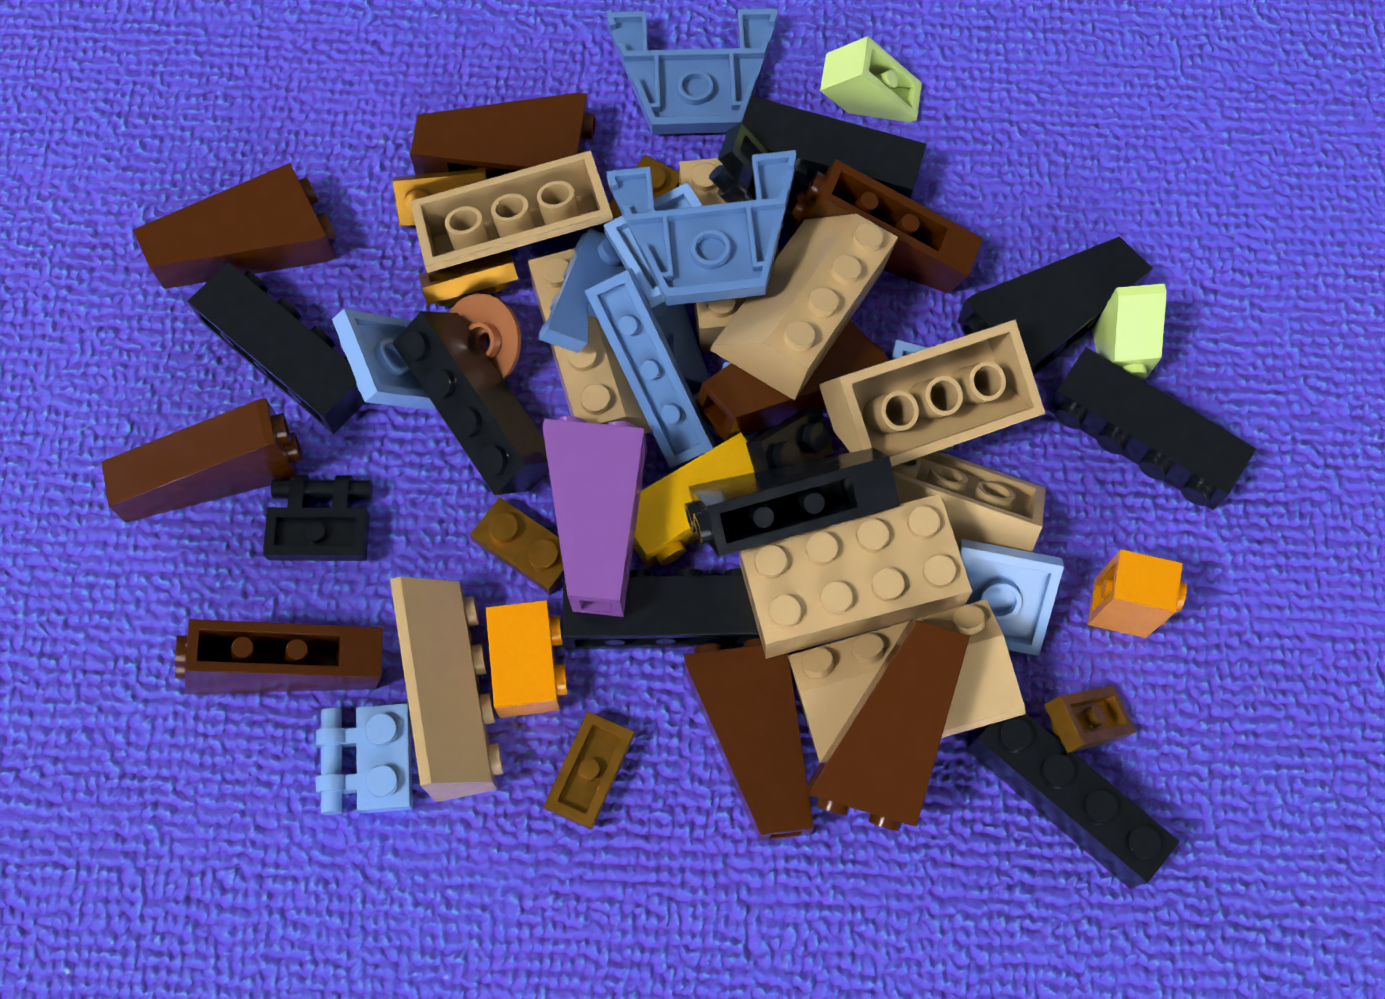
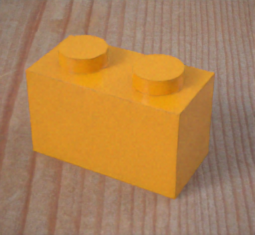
M1120 549L1094 579L1087 625L1147 638L1158 627L1165 625L1173 614L1180 612L1183 608L1187 594V583L1180 581L1183 563Z
M547 600L486 607L494 709L499 718L560 711L559 696L568 695L565 664L556 665L554 646L563 645L560 615L551 616Z

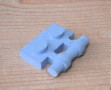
M408 703L356 707V728H342V709H322L321 729L316 730V747L321 748V775L316 776V794L321 795V814H341L342 794L357 793V811L359 813L412 810L411 718ZM356 747L357 774L344 775L342 774V748Z

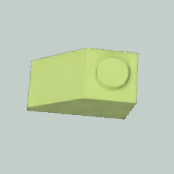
M866 36L826 53L820 91L849 114L910 123L917 120L922 82L869 36Z
M1165 284L1117 287L1092 329L1096 353L1141 380L1150 375L1162 358L1167 294Z

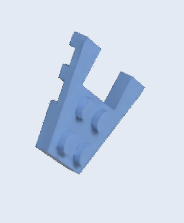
M777 8L738 9L739 48L648 50L646 11L607 12L608 31L651 133H727L728 130L742 123L750 98L754 94L777 25Z
M795 150L752 155L756 200L655 211L650 166L606 171L609 189L667 306L766 295L796 169Z
M588 228L579 238L563 278L565 280L550 306L552 311L539 332V340L579 353L588 344V315L595 318L597 316L586 296L585 290L626 271V268L604 233ZM663 302L651 309L691 393L696 394L700 391L702 383L709 379V375L684 304L667 306Z

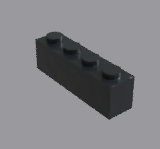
M751 96L742 124L769 153L796 151V169L793 179L802 187L809 186L817 171L824 174L837 159L911 199L927 145L923 142Z
M228 262L187 302L202 324L332 434H335L366 403L358 390L347 356L343 358L333 349L335 347L334 342L319 327L314 326L312 329H308L299 321L302 318L301 315L288 301L280 298L276 302L267 295L268 288L253 272L247 270L242 274Z
M420 311L396 338L393 345L493 494L501 495L530 491L549 472L543 436L459 314Z
M1085 347L1046 408L1055 414L1057 420L1063 425L1072 429H1080L1095 438L1099 446L1112 454H1121L1136 463L1139 469L1148 477L1164 480L1180 490L1183 497L1189 502L1198 506H1206L1211 510H1214L1230 494L1256 451L1255 447Z
M741 568L729 569L724 572V575H705L702 570L683 569L676 571L675 576H655V573L652 571L632 570L629 574L624 617L573 612L567 596L565 578H563V641L566 650L683 648L711 643L722 644L723 647L744 646L743 643L747 640L760 638Z
M1028 714L986 725L966 749L1129 889L1148 883L1180 842L1073 752L1067 753L1064 745Z

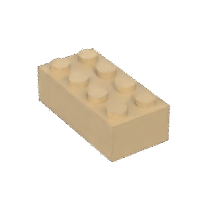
M941 494L905 502L895 508L739 551V564L766 659L964 606L972 593Z

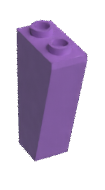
M563 416L558 420L544 419V441L567 596L572 611L624 617L647 452L645 430L626 421H611L606 425L587 423L584 419L575 416Z

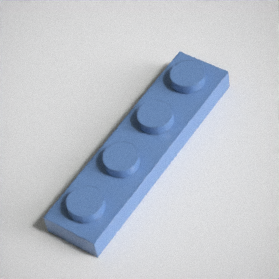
M630 268L585 290L586 296L669 467L677 466L715 448L716 443L633 269Z

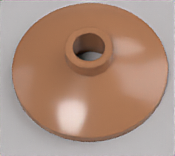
M488 294L466 296L459 300L449 312L459 314L496 370L505 380L515 368L521 349V332L517 318L511 308L495 296ZM490 337V346L488 348L487 341Z

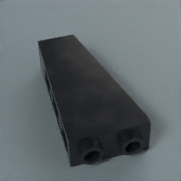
M1117 237L970 296L965 300L957 322L966 336L1016 319L1033 376H1035L1093 329L1117 287L1143 285L1153 268L1121 237Z
M876 448L689 486L692 502L684 504L692 533L697 532L701 544L708 543L719 557L900 506L890 457Z

